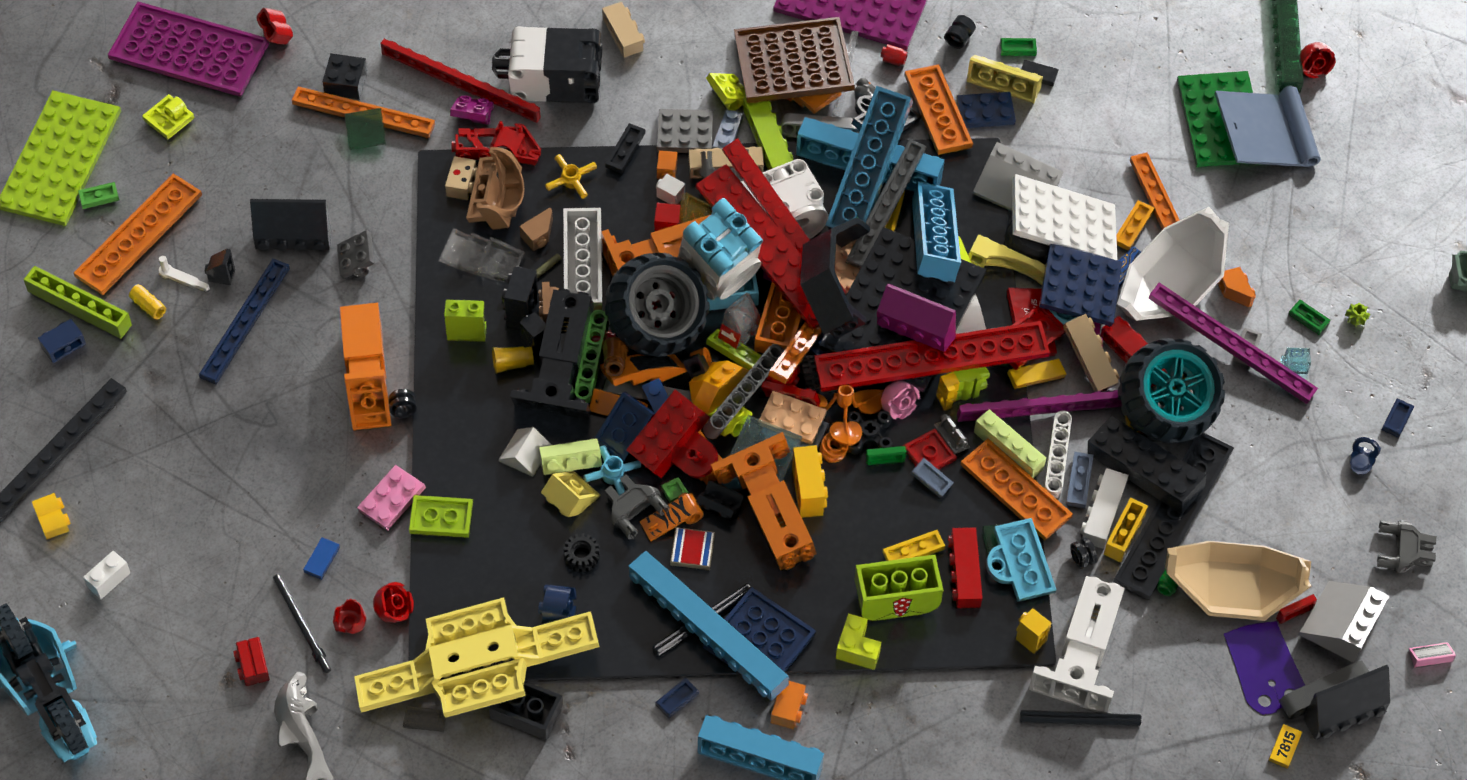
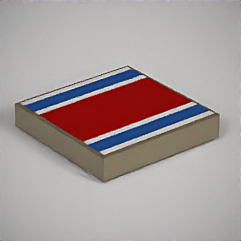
M676 527L670 565L710 570L715 532Z

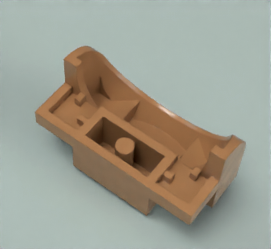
M490 147L489 153L492 157L479 159L466 219L469 223L486 221L492 229L509 228L511 217L516 216V211L524 197L522 167L510 151L499 147Z

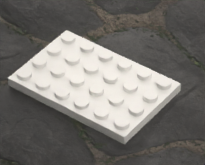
M1017 174L1013 176V235L1046 245H1062L1117 260L1115 204Z

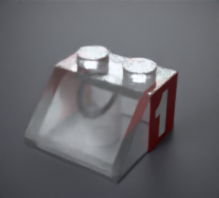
M746 292L726 309L718 335L719 339L735 349L742 344H746L752 335L755 336L757 334L761 320L760 314L749 293Z

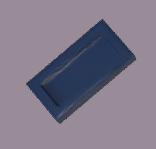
M1397 398L1381 430L1399 438L1414 409V405Z
M685 677L657 700L655 705L670 719L699 695V690Z

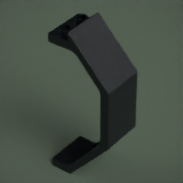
M859 217L831 228L803 244L800 285L823 334L830 333L836 339L866 324V317L848 302L835 273L836 244L842 248L870 232V226Z

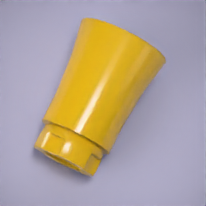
M492 347L493 366L496 374L534 364L532 347Z

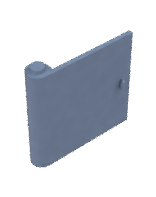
M1287 86L1279 95L1229 91L1214 92L1236 163L1312 167L1321 161L1296 87Z

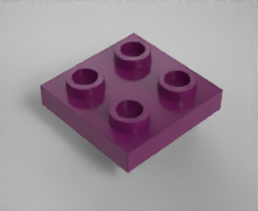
M459 96L450 109V116L471 119L472 123L489 125L494 102L483 98L472 99L470 96Z

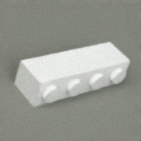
M1106 468L1104 475H1099L1097 485L1100 486L1099 490H1094L1091 499L1094 502L1093 507H1088L1085 516L1088 518L1087 523L1083 522L1080 533L1083 534L1082 539L1087 537L1096 547L1102 549L1105 547L1127 483V474Z

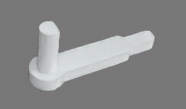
M166 256L159 257L161 265L159 267V274L162 278H169L193 289L198 288L205 292L209 290L207 283L199 281L197 277L172 268L168 264Z

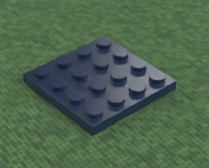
M1050 244L1039 308L1073 317H1080L1086 314L1093 322L1112 327L1122 261L1062 245Z
M753 587L747 591L724 619L784 672L816 635L815 629ZM703 644V648L705 650H707L708 652L716 656L718 659H720L714 653V649H712L709 645L705 646ZM724 658L720 659L728 665V662Z

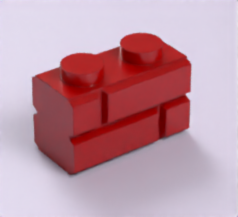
M260 637L236 642L237 650L233 651L236 663L240 662L241 668L237 669L240 680H244L246 686L269 681L270 678Z

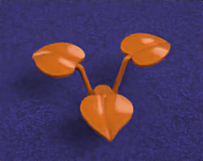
M841 385L838 388V393H834V397L829 404L823 395L818 394L821 401L819 407L828 411L837 399L839 406L844 408L843 422H835L831 425L830 436L836 442L843 445L851 446L857 444L862 436V428L857 422H847L848 407L853 404L854 408L858 407L862 413L875 414L882 408L881 397L884 390L871 389L854 393L851 386Z

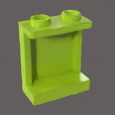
M446 300L444 317L447 340L485 342L487 323L484 321V301Z

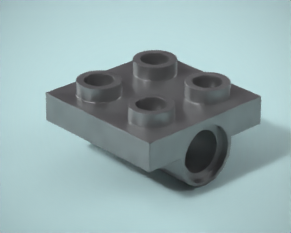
M365 230L337 244L341 277L344 279L351 275L362 277L369 273V266L375 264L371 232Z

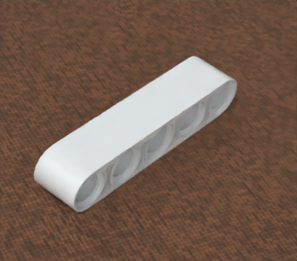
M1059 411L1054 417L1044 488L1057 500L1060 498L1063 487L1072 422L1071 415L1066 411Z

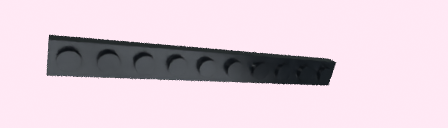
M110 378L0 492V523L127 392L126 387Z

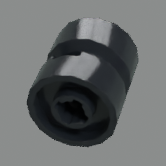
M958 15L953 21L952 26L944 34L945 41L954 48H963L976 30V25L969 17Z

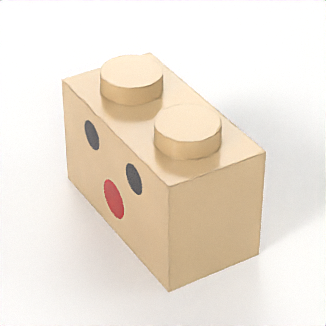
M454 156L445 185L447 197L468 200L470 193H472L473 181L477 173L476 160Z

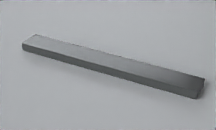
M909 139L866 221V224L870 226V232L856 240L846 259L847 264L861 269L882 228L886 227L926 150L925 145Z

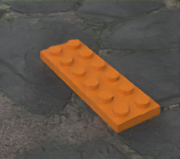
M939 64L905 71L904 76L937 154L972 148V139Z
M990 439L985 440L961 461L960 465L1021 520L1032 518L1037 534L1044 541L1072 518L1073 513Z

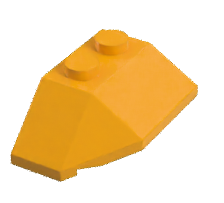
M728 360L712 362L706 373L696 376L689 381L692 403L709 415L725 401L750 370Z

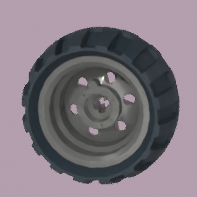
M667 253L643 254L625 263L613 276L605 295V315L609 318V327L612 333H615L636 353L647 356H668L688 347L704 329L706 316L710 309V303L707 302L706 296L708 289L706 285H703L700 273L696 269H692L686 260ZM653 283H657V284H658L657 289H654V288H653V286H652ZM670 292H673V293H674V295H675L674 299H673L672 296L669 294ZM637 293H639L642 299L637 298ZM652 303L656 304L655 307H657V309H653L654 305H652ZM642 311H643L644 314H643L642 318H640V317L638 316V312H642ZM671 311L676 313L674 318L670 316ZM655 321H656L657 324L659 325V328H656V327H655V325H654Z

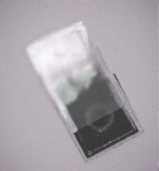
M453 228L439 258V262L477 276L507 283L509 273L513 272L514 266L519 267L525 252L493 237H490L488 240L475 233L468 235Z

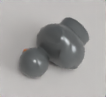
M860 78L857 81V87L854 91L856 100L861 96H873L875 87L866 78Z

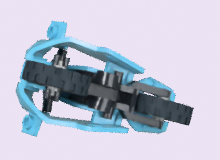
M5 603L0 606V688L8 693L27 716L36 711L40 716V733L58 758H61L63 762L70 759L75 761L89 753V749L97 744V736L86 709L78 701L72 700L69 693L77 689L65 653L76 648L77 644L75 640L72 642L68 640L61 644L55 629L46 624L27 619V617L18 620L8 604ZM58 658H61L64 668L56 672L53 666L60 664ZM20 684L23 690L16 693L14 688Z

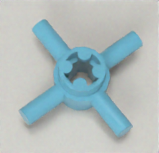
M605 445L600 446V453L604 460L601 470L585 474L584 480L589 482L602 478L607 484H614L618 494L621 495L625 492L620 478L623 477L626 471L641 468V462L637 460L623 464L622 459L618 456H610Z

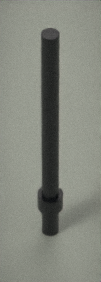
M276 574L273 579L307 640L314 660L319 663L324 673L330 672L331 668L326 660L324 650L317 644L281 575Z

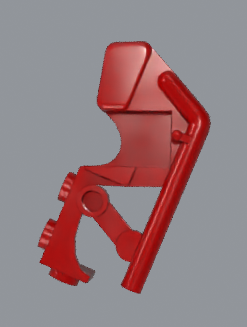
M499 121L497 128H474V130L458 128V134H455V141H451V151L455 152L456 157L479 160L484 157H492L489 153L490 148L484 147L478 137H493L490 147L505 146L509 148L519 163L536 165L541 156V148L526 126L520 123H514V126H504V123ZM458 137H467V140L474 147H463V144L458 143Z

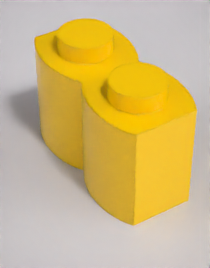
M55 493L32 501L46 540L69 532L67 525L71 523L67 513L63 514L61 511L64 508L61 497L56 498Z

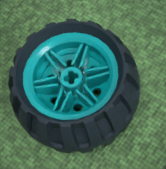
M1166 338L1143 346L1131 356L1123 368L1119 379L1118 399L1122 403L1121 411L1123 415L1127 416L1131 422L1130 426L1135 431H1141L1144 433L1143 436L1153 441L1179 443L1201 435L1215 422L1225 399V390H1223L1225 380L1223 373H1220L1217 366L1218 362L1214 357L1212 358L1206 353L1207 350L1200 345H1192V342L1189 340ZM1151 384L1155 385L1154 391L1151 389ZM1158 403H1160L1161 405H1163L1164 408H1160L1159 405H1158ZM1180 405L1183 407V411H1179Z

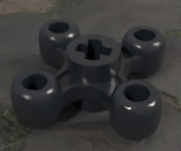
M852 411L848 413L847 422H857L862 428L860 441L855 445H849L848 451L850 454H860L865 444H875L878 449L893 447V441L889 437H883L880 434L882 428H887L891 424L892 417L889 412L881 411L877 414L875 421L869 420L866 422L862 420L858 412Z

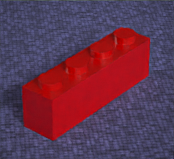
M1119 315L1114 318L1112 327L1107 325L1102 327L1100 337L1126 364L1135 352L1148 344L1141 334L1135 332L1130 327V324Z
M952 528L951 536H948V548L952 547V553H949V564L953 565L951 583H955V589H952V599L956 601L957 608H981L982 588L976 528Z

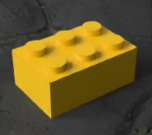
M817 445L793 448L792 472L801 518L823 516L824 508H827L826 498H828L827 487H824L823 482L825 481L824 469L821 470L822 454L821 452L818 453Z

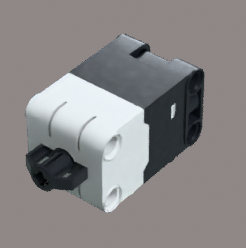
M518 26L512 30L511 49L500 48L492 57V71L498 79H509L511 95L518 96L522 100L596 103L599 101V72L602 66L601 33L597 29Z

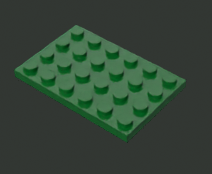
M1248 71L1178 76L1177 84L1196 167L1247 164L1236 163L1214 92L1253 93Z

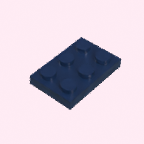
M1011 92L957 95L958 109L966 128L1015 125L1016 119Z
M622 392L594 439L598 440L600 446L605 445L608 452L613 456H618L623 462H626L630 456V453L626 451L655 413L627 392Z

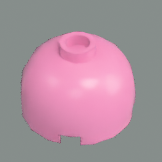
M894 381L882 393V407L885 411L889 412L893 419H904L915 410L917 406L915 404L916 399L919 400L920 398L919 390L905 381Z

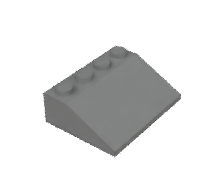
M996 142L972 194L1012 211V178L1015 174L1057 187L1064 172Z
M1328 581L1299 635L1354 663L1389 596L1369 586Z

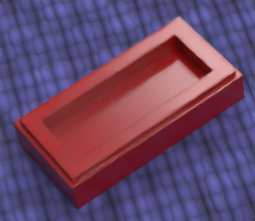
M1312 594L1281 608L1276 617L1279 624H1282L1313 610L1317 598Z

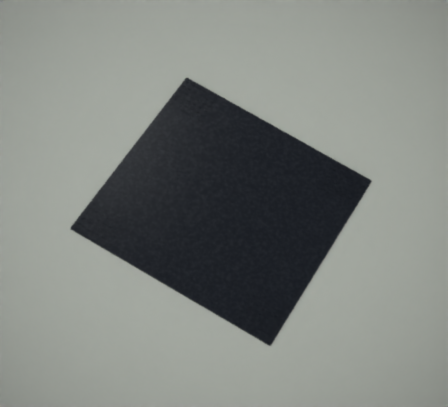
M971 138L973 142L972 148L940 155L937 154L931 139L913 140L926 146L924 154L944 159L940 186L954 189L958 236H960L967 254L969 255L978 234L998 244L1005 245V233L1009 225L1008 209L972 194L996 142L1001 143L1000 139ZM899 140L898 145L906 147L909 140ZM787 142L788 152H792L793 160L801 159L805 161L823 190V207L829 217L845 170L797 156V142ZM742 143L744 148L758 147L757 143ZM639 145L622 174L605 168V163L615 146L540 147L541 156L536 165L519 163L522 167L524 197L516 211V216L511 217L509 228L492 229L486 221L468 222L466 217L472 193H470L468 200L446 196L445 185L455 152H452L451 149L420 150L418 152L414 394L417 410L413 414L412 476L425 484L426 488L419 496L473 499L469 538L411 534L410 593L414 601L413 612L409 614L408 661L414 660L426 649L428 639L427 618L504 597L508 615L516 626L535 627L543 625L541 622L542 614H539L538 608L539 603L544 600V586L557 585L575 588L577 600L573 599V606H576L575 615L591 611L600 647L529 666L526 670L525 681L740 675L739 672L733 671L729 665L705 650L699 636L695 633H692L661 655L657 656L652 646L683 626L684 623L681 620L677 621L672 616L670 610L662 608L653 595L649 596L639 583L636 584L630 579L629 565L647 551L710 607L748 583L761 594L815 629L816 635L785 673L1053 666L1056 664L1049 594L1018 602L1012 584H1002L995 581L986 569L987 556L994 547L998 546L993 530L994 527L1021 521V519L960 465L961 461L984 441L974 433L976 420L958 422L957 412L959 405L966 403H992L1002 400L1014 401L1022 398L1028 399L1027 386L1014 389L1007 374L1010 369H1014L1010 364L1009 367L987 366L986 368L990 373L989 378L986 379L987 388L980 390L979 397L973 399L971 396L968 400L953 402L952 408L948 410L943 409L936 396L940 376L948 373L933 375L925 392L919 391L920 398L919 400L916 399L915 404L917 406L915 410L904 419L892 418L890 426L880 430V434L883 437H889L893 441V447H900L934 429L933 425L941 422L940 418L944 414L951 417V420L956 425V429H959L963 436L968 439L967 442L970 448L955 454L957 456L956 461L939 469L940 472L954 482L941 499L911 474L916 466L907 454L904 462L866 465V451L868 449H878L875 444H865L860 454L852 455L847 450L844 459L837 463H831L822 458L821 470L824 469L825 481L823 482L824 487H827L828 498H826L827 508H824L823 516L802 518L817 553L811 560L798 562L789 570H780L748 499L750 494L747 488L742 489L738 478L734 477L731 482L721 483V485L745 496L738 514L732 518H724L719 515V512L707 510L698 503L704 513L703 517L696 523L687 524L683 522L676 526L678 528L715 532L710 570L672 566L670 561L676 527L650 541L640 523L641 520L656 512L652 505H649L629 520L638 530V534L634 536L631 532L633 538L628 539L620 528H615L612 524L613 503L607 497L605 490L612 486L617 492L614 484H607L602 478L587 482L600 494V497L579 515L566 517L560 513L554 504L549 503L541 493L552 475H544L542 465H540L532 477L499 462L500 456L517 429L534 427L551 445L594 439L608 416L591 411L590 420L514 406L510 398L511 390L524 388L531 393L534 378L539 379L542 365L539 355L533 356V365L497 374L494 371L492 347L510 348L524 346L521 343L520 331L507 328L506 320H504V302L501 299L504 288L507 289L508 275L513 272L514 266L537 270L553 256L559 254L562 259L537 278L538 290H542V282H549L550 287L564 288L563 208H601V231L609 229L611 236H615L617 243L629 240L632 245L650 239V233L654 232L657 203H667L657 197L656 184L659 180L657 179L659 155L657 145ZM677 153L676 179L685 183V195L677 204L681 205V224L711 215L712 206L696 188V184L703 180V178H690L689 153ZM561 154L568 165L573 164L578 168L592 162L596 163L597 169L581 176L580 184L588 194L586 198L582 199L575 188H567L564 184L550 191L546 189L545 184L560 178L563 172L555 160L556 155ZM476 160V167L478 168L479 160ZM763 160V164H764L763 172H765V171H768V170H767V167H766L765 162H764V160ZM885 182L883 183V186H882V189H881V191H880V194H881L882 190L884 189V187H885V185H886ZM905 189L895 232L915 240L912 208L914 191ZM548 208H551L553 222L549 242L544 247L533 251L520 237V226ZM825 226L816 236H814L813 238H811V239H809V240L814 239L815 237H817V236L823 234L824 232H826V231H828V230H830V229H828V228ZM477 243L516 254L505 276L480 272L481 262L476 271L469 269L468 263ZM602 253V308L605 312V295L613 277ZM984 266L986 274L975 294L981 307L986 329L1011 326L1013 321L1006 291L1008 288H1016L1015 272L1013 269L1005 267ZM760 267L755 273L759 291L758 305L745 306V308L762 317L772 282L763 278V269ZM653 283V284H652L653 288H654V289H657L658 284H657V283ZM637 293V298L642 299L639 293ZM446 300L484 301V321L487 323L485 342L447 340L444 317ZM538 303V306H537V309H536V312H535L538 316H539V303ZM742 307L709 310L706 316L705 327L696 340L685 349L675 353V355L683 363L685 358L690 357L691 352L706 347L711 355V363L728 360L739 365L707 345V338L717 329L720 330L721 325L724 324L741 335L740 343L754 351L757 332L738 321ZM643 311L638 312V316L642 318ZM598 318L595 323L601 324L605 319ZM629 348L627 356L639 354ZM590 354L587 359L594 360L597 355ZM602 355L601 364L604 363V355ZM599 369L595 388L603 390L607 377L601 372V369ZM576 371V373H575V378H574V382H573V389H574V391H575V385H576L577 376H578V372H577V371ZM800 371L798 377L801 379L795 386L805 389ZM586 372L583 377L591 378L593 373ZM685 372L661 383L666 387L690 391L689 381L693 378L690 377L688 372ZM894 381L852 388L854 393L871 389L884 390ZM762 384L743 406L752 412L753 419L745 423L744 430L739 436L734 437L731 434L722 436L720 434L716 439L706 437L715 446L722 459L764 440L760 438L763 427L758 426V421L770 397H766L761 388ZM821 388L814 390L817 394L823 395L827 399L828 404L834 397V393H838V389L821 392ZM582 390L579 395L585 397L589 391ZM837 399L829 408L823 420L829 423L826 434L830 432V427L833 423L843 422L844 408L839 406ZM853 404L847 410V415L852 411L858 412L864 422L869 420L875 421L879 413H862L858 407L854 408ZM1030 415L1000 418L1033 446ZM831 445L833 449H838L836 446ZM789 449L790 453H787L784 458L774 459L779 473L776 475L780 482L784 480L798 509L792 472L793 450ZM630 454L627 461L623 462V464L637 461V459ZM601 455V462H602V465H603L604 460H603L602 455ZM642 463L641 468L626 471L623 475H627L634 484L657 488L660 491V497L667 505L670 502L663 493L661 485L679 477L688 494H693L696 500L698 495L704 492L707 487L703 480L701 481L699 478L689 476L675 464L670 467L662 478L654 474ZM602 466L574 470V472L584 480L585 474L600 471ZM952 528H976L982 588L981 608H957L956 601L952 599V589H955V583H951L953 565L949 564V553H952V547L948 548V536H951ZM938 530L945 544V550L931 555H936L943 586L940 606L929 613L885 620H868L864 637L882 642L875 670L836 659L837 646L848 613L862 617L854 580L856 565L886 561L882 553L884 548ZM581 533H585V537L589 534L591 539L595 538L596 543L599 544V562H597L595 567L592 565V570L590 571L588 568H585L586 572H582V569L576 572L575 567L571 570L569 565L565 563L563 550L565 542H569V537L571 536L574 539L575 534H578V537H581ZM1038 535L1045 555L1043 539ZM578 548L574 551V555L578 558H584L589 555V550ZM993 562V563H992V567H993L995 570H1001V569H1002V566H1001L1000 563H998V562ZM736 605L722 613L720 616L723 619H725L726 616L731 612V610ZM1032 608L1051 622L1048 639L1035 654L1016 640V629L1020 623L1018 620L1024 612L1028 613ZM492 644L488 650L496 651L499 645ZM452 655L448 661L456 662L459 656ZM499 661L496 663H492L490 666L498 665L509 661ZM481 666V667H478V668H474V669H472V670L469 671V672L476 671V670L483 669V668H487V667ZM459 672L456 674H452L450 677L458 676L469 672Z

